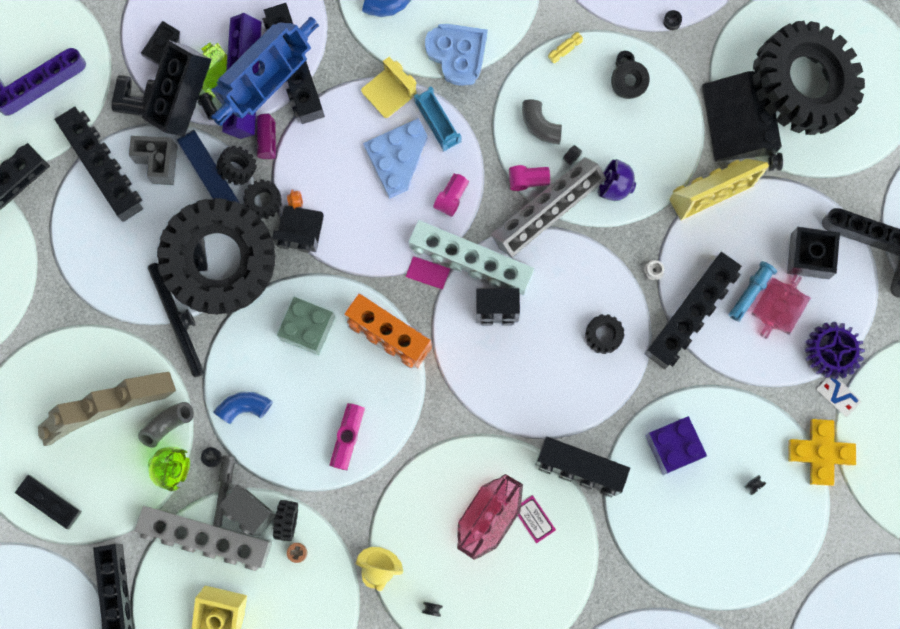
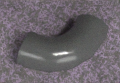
M534 99L524 100L522 102L523 121L530 133L540 141L560 145L562 124L551 123L545 119L542 113L543 104L541 101Z
M181 402L163 410L140 430L138 439L147 447H156L170 431L192 421L194 417L192 406L187 402Z

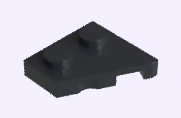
M162 21L142 50L141 56L159 66L168 40L180 43V31Z

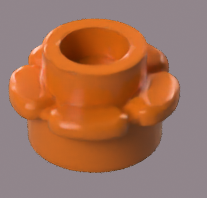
M292 189L290 194L287 195L289 206H293L294 209L296 207H303L300 190L294 191Z

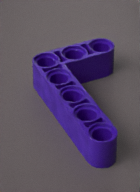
M68 48L7 86L0 79V112L5 116L13 115L85 69V59L77 49Z

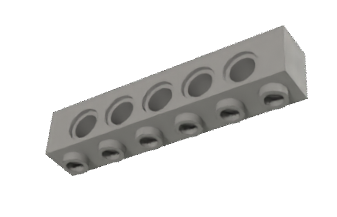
M584 157L495 230L491 236L499 249L510 257H514L603 183L606 177L599 164Z
M142 506L134 530L141 533L140 538L153 541L154 537L162 539L161 544L174 547V543L183 545L182 550L194 553L195 549L203 551L202 556L215 559L216 555L224 557L223 562L236 565L238 561L245 564L244 568L257 571L258 568H265L272 542L148 506ZM164 521L166 529L164 532L159 533L157 525L159 522ZM181 527H185L187 530V535L183 539L178 537V531ZM202 533H205L208 537L205 545H201L198 540ZM226 539L229 542V547L223 552L220 550L219 544L221 540ZM244 545L250 548V553L246 558H243L240 554V549Z

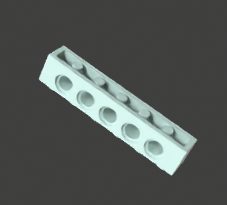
M418 220L408 242L409 248L415 254H426L434 262L440 264L445 262L453 270L459 272L464 270L472 278L478 280L483 278L488 281V284L496 288L500 286L504 288H520V294L523 296L535 270L531 266L421 220ZM435 240L438 244L435 247H429L427 242ZM454 248L457 250V253L451 256L446 253V250ZM473 256L476 258V261L469 264L465 261V258ZM492 264L496 269L488 272L484 269V266ZM506 272H512L515 278L507 280L503 275Z

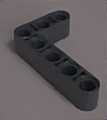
M833 208L822 219V225L827 231L840 232V235L900 256L899 228L841 208ZM831 216L835 217L838 223H834L831 220ZM851 223L855 224L858 230H854ZM871 230L875 231L878 237L873 236ZM892 237L897 239L898 245L892 241ZM900 257L891 283V292L898 298H900Z

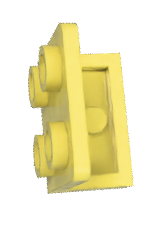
M390 57L383 61L384 70L361 89L362 94L384 118L392 116L417 94L415 79L410 74L407 76L403 72L401 64L397 60L393 61Z

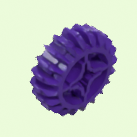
M826 322L822 324V327L817 326L815 332L809 334L811 339L806 340L805 343L810 347L805 348V352L810 353V355L806 357V360L813 361L810 368L818 367L816 374L824 371V378H828L831 375L836 380L839 376L842 379L846 378L847 374L852 375L855 373L854 369L860 368L858 362H862L864 357L859 354L864 353L865 349L859 348L863 341H857L856 338L859 336V333H851L853 327L845 329V323H841L838 326L836 322H832L830 325ZM829 335L830 339L827 345L819 347L823 336ZM841 339H843L847 345H844ZM832 347H835L834 350L837 349V354L832 352ZM849 354L847 363L840 367L839 362L842 361V356ZM822 356H825L828 359V363L822 358Z

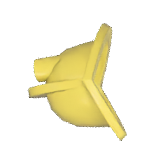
M381 547L364 549L357 556L355 563L362 567L361 574L365 585L378 591H382L394 575H401L404 572L398 557L391 551Z

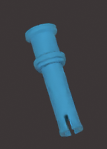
M761 261L758 271L749 278L750 284L728 314L733 320L741 321L758 293L766 289L767 282L771 276L777 273V270L769 263Z

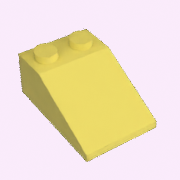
M204 586L195 597L191 629H241L245 616L247 595Z

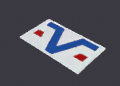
M831 375L816 389L846 418L862 402L839 379L834 380Z

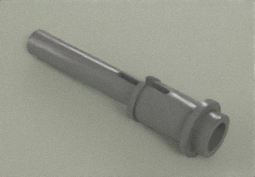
M223 455L222 459H220L221 468L218 479L220 487L213 521L214 526H222V511L224 509L219 505L227 497L229 483H232L234 464H237L235 462L236 457Z

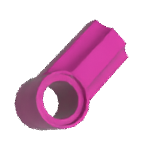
M517 165L508 169L510 190L523 191L529 187L550 186L549 167L527 168L523 165Z
M454 173L444 191H441L437 196L433 208L453 217L460 204V199L469 185V180L460 174Z

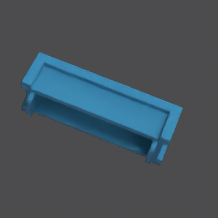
M432 86L420 95L415 94L414 102L443 151L461 143L462 136L460 133L457 134L435 97Z

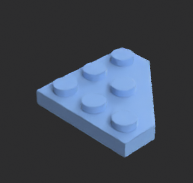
M419 118L363 143L389 199L409 189L423 147L428 139Z

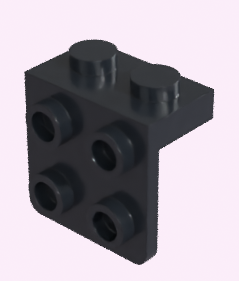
M285 206L279 230L273 231L272 238L275 245L282 249L294 248L305 253L310 251L317 252L324 220L323 212L299 207L294 209L293 206Z

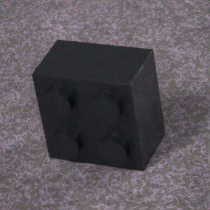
M797 227L790 235L787 274L828 280L837 274L840 232Z
M476 288V323H481V326H492L493 323L512 326L518 323L520 317V288Z

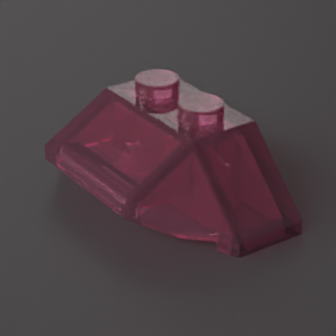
M504 474L501 478L494 479L481 486L458 522V550L476 560L497 549L521 511L523 484Z

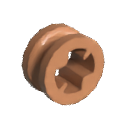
M293 543L288 547L287 557L291 562L301 563L307 558L308 551L303 544ZM296 547H300V551L303 550V555L299 556L296 560L294 559L295 555H292L291 552L296 550Z

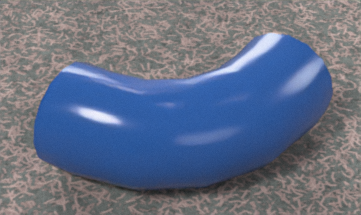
M365 0L362 12L377 17L393 16L404 10L411 0Z
M238 392L224 399L215 408L213 413L229 424L242 413H251L261 419L269 411L273 401L257 392Z

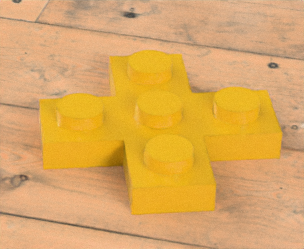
M811 419L810 440H788V462L810 463V485L834 486V465H856V443L834 442V420Z

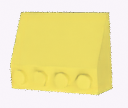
M752 159L735 160L728 164V168L723 170L718 168L704 179L702 177L696 178L687 187H684V185L677 187L673 190L669 200L680 221L754 187L769 165L767 162Z

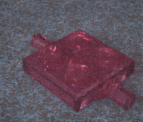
M794 274L789 284L775 278L771 279L751 314L765 324L760 333L761 337H763L767 330L764 338L768 339L773 329L781 330L788 335L791 334L811 297L797 289L798 284L802 280L801 276L794 282L798 276Z

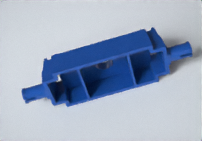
M309 17L300 28L291 23L280 22L277 25L273 24L218 79V85L211 89L222 104L211 116L216 124L222 126L232 114L239 118H243L246 114L253 115L307 60L305 54L311 49L307 42L308 37L319 27V24L313 17ZM283 35H284V37L286 38V40L288 41V43L291 45L290 47H289V45L287 44V42L285 41V39L283 38ZM259 61V70L254 74L252 66Z

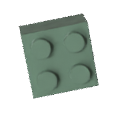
M293 297L277 336L281 341L320 355L336 317L332 311Z

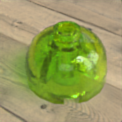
M168 446L159 449L153 454L148 462V473L155 486L171 492L180 488L177 485L180 481L184 482L190 468V458L186 457L185 453H188L186 450Z

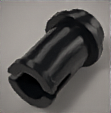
M203 93L199 95L197 103L202 106L208 120H213L211 116L217 111L212 101L213 97L209 93Z

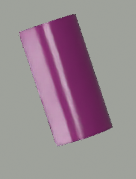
M269 113L257 116V157L265 160L276 158V121Z

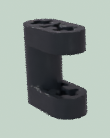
M119 75L112 98V111L142 116L154 80L149 79L147 81L144 97L130 96L132 88L131 77Z

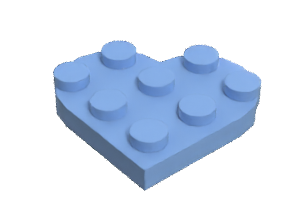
M439 24L437 28L427 33L425 50L428 58L442 64V72L447 82L458 86L473 85L482 70L488 30L453 24Z

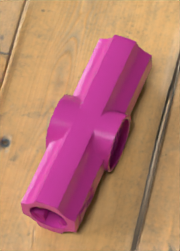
M347 403L340 429L337 432V440L329 466L348 471L353 450L358 441V433L365 407ZM347 431L352 432V440L350 442H343L342 435Z

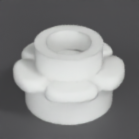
M651 260L649 264L645 265L644 272L647 274L648 279L659 280L664 276L665 267L660 261Z

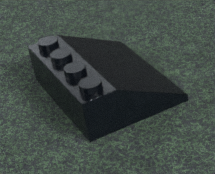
M747 71L702 84L715 162L769 156L770 152L776 155L782 147L778 122L776 121V112L770 116L765 110V107L771 101L767 99L760 102L756 94L763 87L754 86L753 75L758 71Z

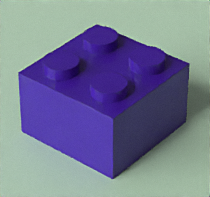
M689 416L645 435L663 475L707 457Z

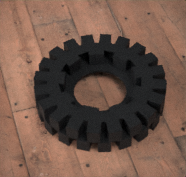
M805 20L796 21L792 25L789 23L783 26L759 48L756 53L758 57L753 63V70L758 71L753 75L754 86H763L756 94L760 102L767 99L771 101L765 107V110L770 116L779 111L780 114L776 120L779 124L785 127L791 123V131L801 133L805 130L806 135L829 132L848 120L859 109L857 105L862 103L864 94L860 91L865 88V78L857 77L864 72L861 62L851 63V60L857 57L856 52L852 47L846 51L842 49L848 41L841 35L832 40L835 30L828 26L820 30V23L810 21L808 24L805 23ZM806 57L815 64L819 62L824 67L822 72L826 81H829V87L822 97H807L794 86L790 70L792 63L797 58Z
M222 198L203 199L180 209L181 211L168 221V225L165 230L163 229L160 236L159 247H157L158 269L165 286L179 302L198 312L216 315L228 314L247 307L265 291L273 275L276 257L275 246L264 221L251 209L236 201ZM214 233L224 234L232 238L238 245L241 254L238 269L230 277L222 280H212L203 276L197 270L193 260V253L197 243L203 237Z

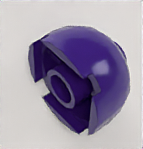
M612 159L603 172L606 180L604 184L598 186V196L610 201H621L629 193L632 194L635 191V174L629 164L618 159Z

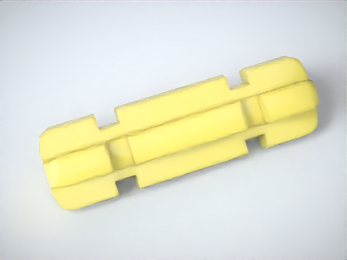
M575 32L571 38L566 39L556 47V50L554 49L548 54L549 60L552 63L558 62L560 57H564L575 48L574 46H578L583 42L582 35L579 32Z

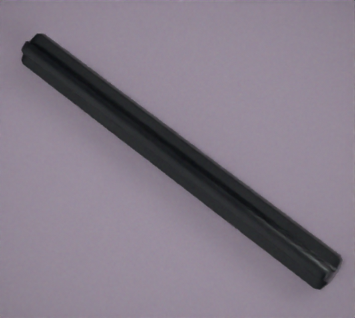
M152 263L148 265L147 269L192 376L195 378L202 376L204 370L189 334L180 321L179 311L172 294L165 286L162 276H160L159 264Z

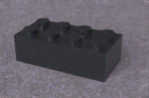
M168 40L142 119L164 133L185 137L212 59L187 45Z
M548 436L545 437L535 463L539 467L538 470L543 473L551 474L554 472L560 474L558 478L564 481L571 482V480H576L580 482L579 486L589 490L597 488L601 490L600 494L610 498L623 492L631 467Z

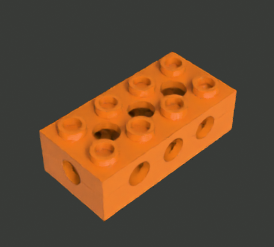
M360 293L344 313L347 319L346 323L349 324L348 327L358 334L360 331L367 336L366 339L374 345H377V343L381 344L386 353L393 357L396 354L402 359L401 362L409 368L414 366L418 369L432 349L429 338ZM391 331L389 335H383L385 332ZM403 343H410L407 347H401Z

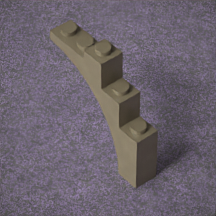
M168 371L124 379L116 387L90 392L82 400L57 404L48 412V418L37 426L38 436L44 446L52 445L69 433L99 419L139 405L166 399L176 392L171 374Z

